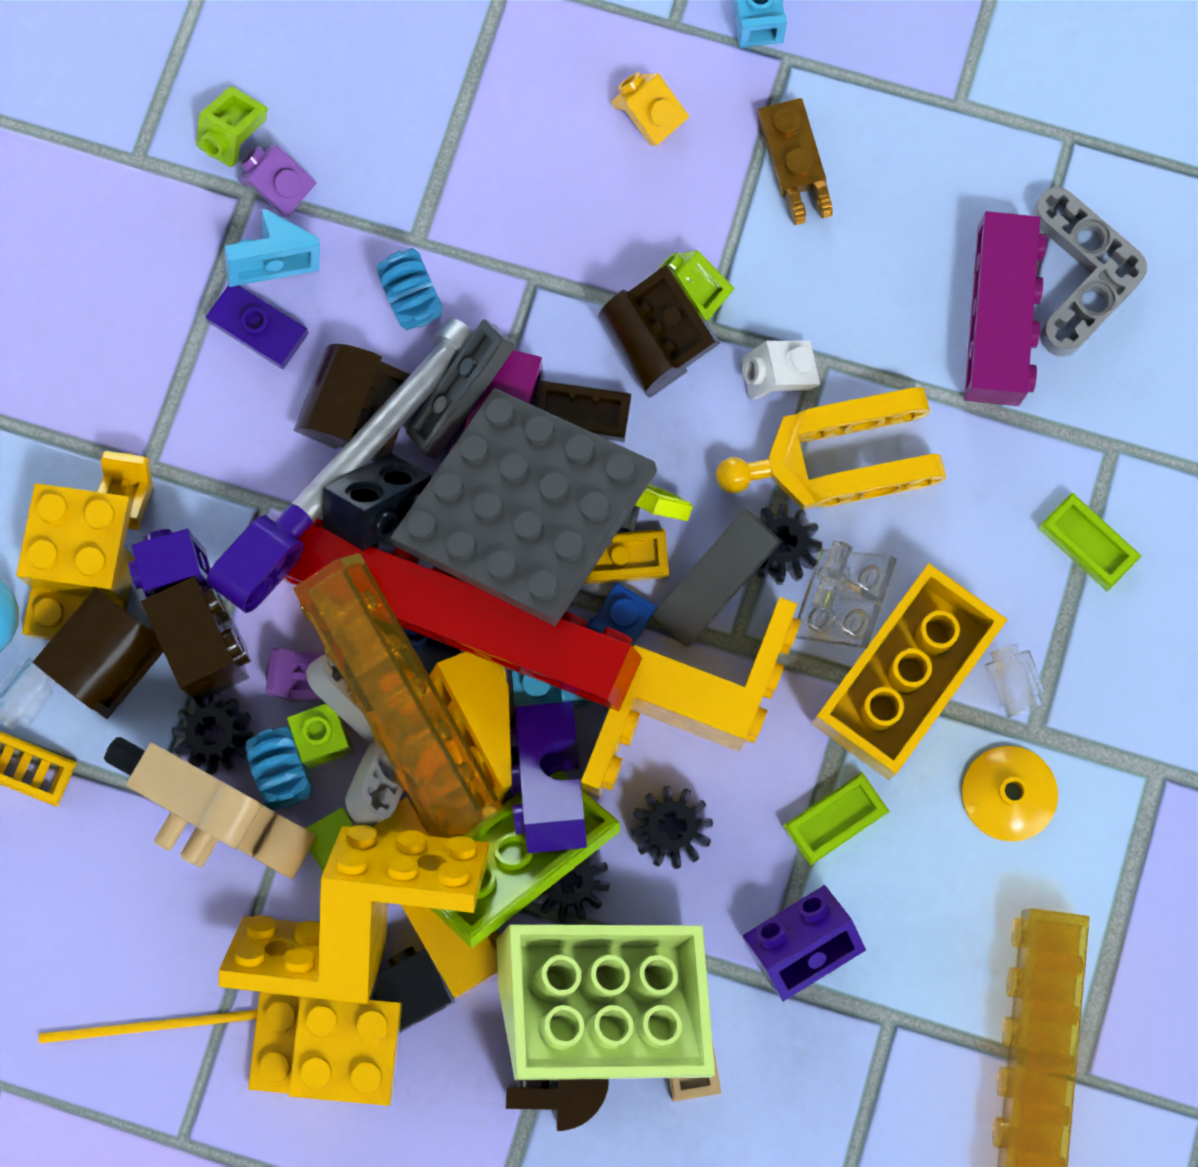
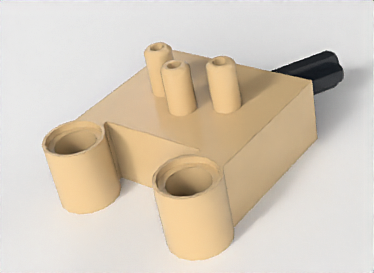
M116 737L106 749L104 756L106 763L130 776L125 786L170 811L154 839L156 845L167 851L172 850L188 822L196 827L180 853L182 859L193 865L203 867L220 840L293 880L318 837L263 806V804L152 742L145 751L122 737Z

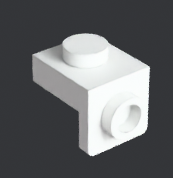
M765 341L741 358L742 374L750 399H760L772 391H810L820 385L811 341Z

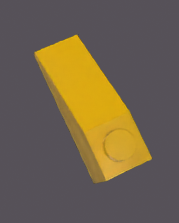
M464 652L437 662L425 684L491 807L498 804L512 786L508 683L503 666Z

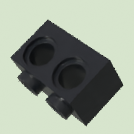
M390 453L323 487V528L364 551L392 536L431 480L432 475Z

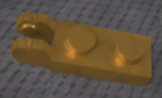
M798 98L759 108L758 119L781 197L786 199L792 222L795 225L806 222V210L800 193L809 190L813 192L816 208L821 218L831 217L833 215V207L826 185L827 179L803 99Z

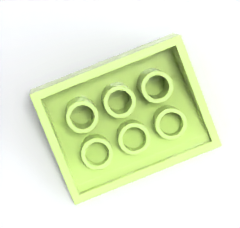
M509 925L496 939L498 989L515 1080L705 1078L715 1076L703 926Z

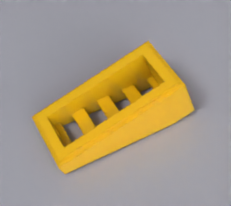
M0 731V744L5 746L0 757V785L58 807L77 762ZM14 750L22 752L23 755L13 777L3 775ZM32 757L40 759L41 762L31 785H28L21 781ZM50 764L56 765L60 768L49 792L40 790Z

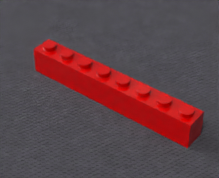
M318 518L299 538L304 543L303 554L298 563L283 579L297 587L618 712L642 660L640 654L631 645L632 639L617 630L605 628L603 634L588 629L589 623L586 620L568 612L563 614L555 627L469 583L459 580V578L435 566L429 569L418 565L419 559L401 549L393 548L391 554L377 549L379 546L377 543L362 551L323 528V520Z

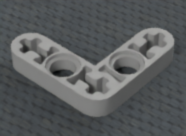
M1055 187L1041 194L1034 207L1033 216L1041 217L1040 230L1091 273L1051 315L1042 329L1041 339L1047 351L1053 355L1064 357L1076 352L1138 287L1147 273V262L1140 251L1074 194L1064 188ZM1062 205L1064 210L1061 215L1058 214L1053 218L1048 216L1047 211L1050 206ZM1077 217L1080 221L1076 223L1071 233L1068 234L1065 229ZM1084 230L1094 231L1101 238V248L1094 251L1082 248L1078 242V233ZM1109 247H1112L1115 251L1102 264L1099 260L1103 258ZM1127 262L1133 268L1130 271V275L1126 274L1121 278L1115 272L1119 266H1123ZM1089 291L1102 294L1106 301V309L1097 313L1087 310L1082 302L1083 294ZM1075 315L1081 322L1071 333V339L1065 338L1062 342L1057 340L1055 337L1058 332L1057 328L1063 329Z
M329 651L308 665L306 671L307 681L315 694L369 743L346 793L345 804L349 816L356 824L374 827L390 818L396 809L422 746L421 732L416 723L351 661L339 652ZM359 698L368 706L371 717L362 709ZM396 744L399 746V748L397 749L393 747ZM379 761L388 769L390 780L382 773ZM372 792L376 793L372 797L369 795Z

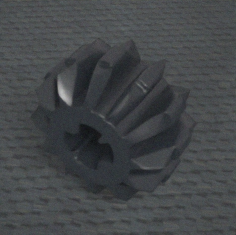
M785 503L780 504L777 517L767 507L761 509V521L775 535L785 537V544L789 545L786 553L778 552V547L760 567L757 574L759 579H765L771 570L776 572L775 583L783 585L786 571L789 572L792 579L798 582L803 578L801 566L811 570L815 568L817 560L810 553L820 552L822 542L810 537L818 531L819 527L817 523L801 525L806 514L803 509H799L794 518L788 517V506Z
M219 693L211 694L208 707L199 696L194 697L192 704L196 712L191 714L187 710L180 709L177 713L181 719L187 722L186 727L177 726L172 728L173 736L185 739L175 747L176 754L179 756L190 754L187 762L197 768L204 763L205 772L210 775L216 774L219 760L227 771L235 770V763L231 756L236 753L241 758L247 759L246 749L240 746V743L255 736L253 731L241 729L252 721L251 714L248 712L237 714L240 702L235 698L229 699L223 705V699ZM216 724L224 733L221 739L215 737L217 743L212 745L210 741L204 738L206 729L213 731L210 725Z
M665 786L662 793L664 803L660 804L652 793H648L645 796V801L652 809V813L642 808H635L633 816L636 819L646 822L648 825L633 827L631 829V836L637 838L649 837L647 841L638 847V852L640 855H644L653 847L658 849L653 860V865L656 867L661 866L665 853L671 854L673 869H680L681 851H684L687 858L695 863L699 860V855L691 845V842L701 847H708L711 843L710 838L696 831L711 828L713 820L711 818L696 819L695 816L705 809L706 803L700 800L691 808L686 806L691 795L689 789L684 788L679 802L673 801L671 787ZM666 816H674L676 823H684L685 832L680 830L678 833L680 839L669 840L667 832H659L658 823L664 825Z
M597 850L574 868L576 877L583 879L579 889L573 886L574 893H563L562 885L556 882L537 897L539 898L547 893L550 896L540 908L543 914H548L554 905L558 903L560 904L558 920L566 922L568 906H575L576 916L582 921L586 919V912L581 904L583 901L586 900L597 910L601 908L602 902L591 894V891L594 889L607 892L609 891L610 884L606 881L593 880V876L608 871L606 862L598 863L592 867L588 865L595 858Z

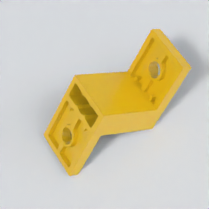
M779 597L745 687L634 645V649L640 654L642 660L619 712L609 708L582 777L581 789L588 795L600 799L603 788L610 791L613 790L623 758L616 755L621 744L630 746L639 724L640 714L739 752L746 741L754 744L768 711L759 707L762 697L771 700L785 666L776 662L779 653L788 655L802 621L793 617L798 604Z
M368 825L342 826L321 876L320 923L316 921L294 922L276 920L266 915L243 916L219 968V987L368 1004L386 951L388 903L474 913L488 862L489 842L475 841L466 836H455L452 838L427 836L413 830L403 832L376 830Z

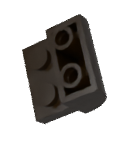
M667 264L630 291L621 290L605 304L598 314V320L647 397H653L687 373L686 367L721 344L672 266Z
M330 344L325 348L293 431L334 449L343 448L411 374L382 362V356L371 351L346 344ZM400 428L376 453L371 461H376L391 453Z
M95 587L32 663L75 698L108 720L162 655L163 650L153 632Z
M609 1079L558 1080V1086L549 1085V1080H518V1085L511 1084L506 1088V1109L557 1110V1131L570 1130L583 1125L598 1112L606 1098Z

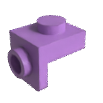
M278 145L267 146L263 150L259 146L253 149L240 166L245 171L237 179L243 186H251L283 217H288L317 183Z
M271 648L269 664L266 668V694L290 702L325 703L311 689L306 675L308 665L325 653L293 652L284 648Z

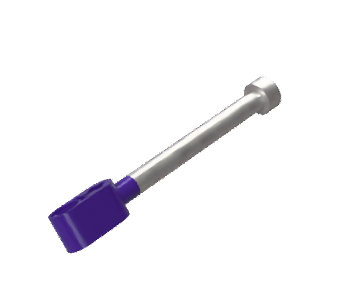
M450 318L433 336L436 345L435 349L276 521H273L267 515H262L245 529L214 563L208 573L207 584L244 613H249L256 609L300 560L304 551V543L299 538L323 513V487L364 467L434 391L474 332L461 321Z

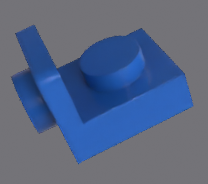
M616 582L595 618H591L587 628L603 634L605 628L617 630L632 639L631 645L634 647L652 618V614L656 611L657 606Z

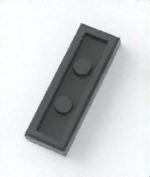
M486 319L480 322L406 430V433L422 452L435 460L439 458L516 347L495 324Z
M744 509L652 615L685 647L691 646L782 543V540L749 509Z

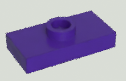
M228 285L205 317L208 323L284 370L309 334L306 327L241 286L230 287Z

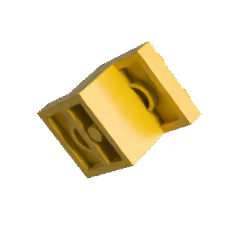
M34 484L16 573L20 580L31 587L22 634L27 637L51 640L95 587L127 611L132 585L128 562L135 560V557L124 547L133 500L129 496Z
M260 992L248 1090L287 1093L289 1097L391 1106L402 1003L369 1000L368 1004Z

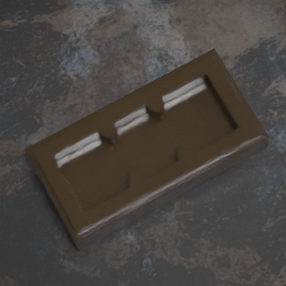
M540 380L536 407L607 440L625 442L632 394Z

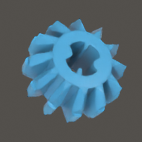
M413 248L402 252L399 250L378 262L377 274L401 327L406 330L415 327L421 328L432 323V320L442 315V304L418 251Z
M283 726L275 729L273 727L261 731L258 735L247 740L245 749L251 768L250 771L254 777L261 799L264 800L265 805L272 811L280 808L287 809L298 805L300 801L311 796L313 790L311 777L307 767L301 761L290 728Z

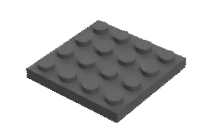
M494 388L390 538L395 547L556 627L656 474L655 461Z

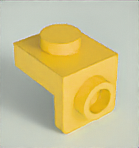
M637 72L631 75L619 85L618 90L620 94L611 101L616 110L626 111L650 146H657L689 118V115L659 73L641 75Z
M104 451L100 460L103 478L98 492L129 496L133 500L128 528L139 530L153 490L149 459L131 453Z

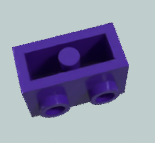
M188 528L173 533L170 529L156 530L146 534L143 537V542L131 545L135 560L128 562L130 574L136 589L142 588L146 598L193 576L204 587L209 586L207 584V576L211 567L206 549Z
M823 885L742 935L758 968L782 1002L866 951L852 918L826 885Z

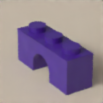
M573 701L516 707L517 726L510 727L511 756L519 755L520 765H511L513 795L522 794V804L513 805L516 835L525 834L528 853L587 848L581 780H557L549 777L558 771L579 769Z

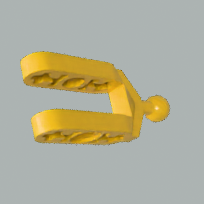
M922 387L908 388L810 408L798 414L784 416L768 459L747 463L741 458L729 457L723 460L715 471V479L718 486L728 493H739L744 491L751 481L771 477L803 510L814 507H831L920 489L943 482L947 477L941 454H928L808 479L800 445L801 442L816 441L923 418L930 413L925 388Z

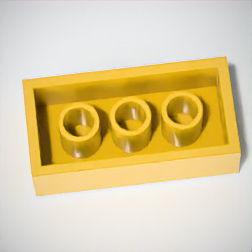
M928 563L811 724L889 781L904 765L1008 619Z

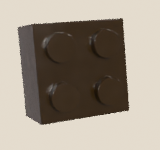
M193 576L141 601L180 689L192 698L199 696L204 700L209 698L212 693H219L250 678L244 666L251 662L250 656L239 636L236 637L232 628L227 629L225 623L232 620L231 615L221 595H217L211 586L204 587Z

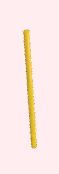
M257 1010L39 1033V1043L256 1020Z

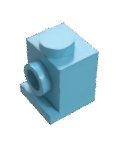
M733 0L739 48L784 43L787 18L786 14H784L783 0Z

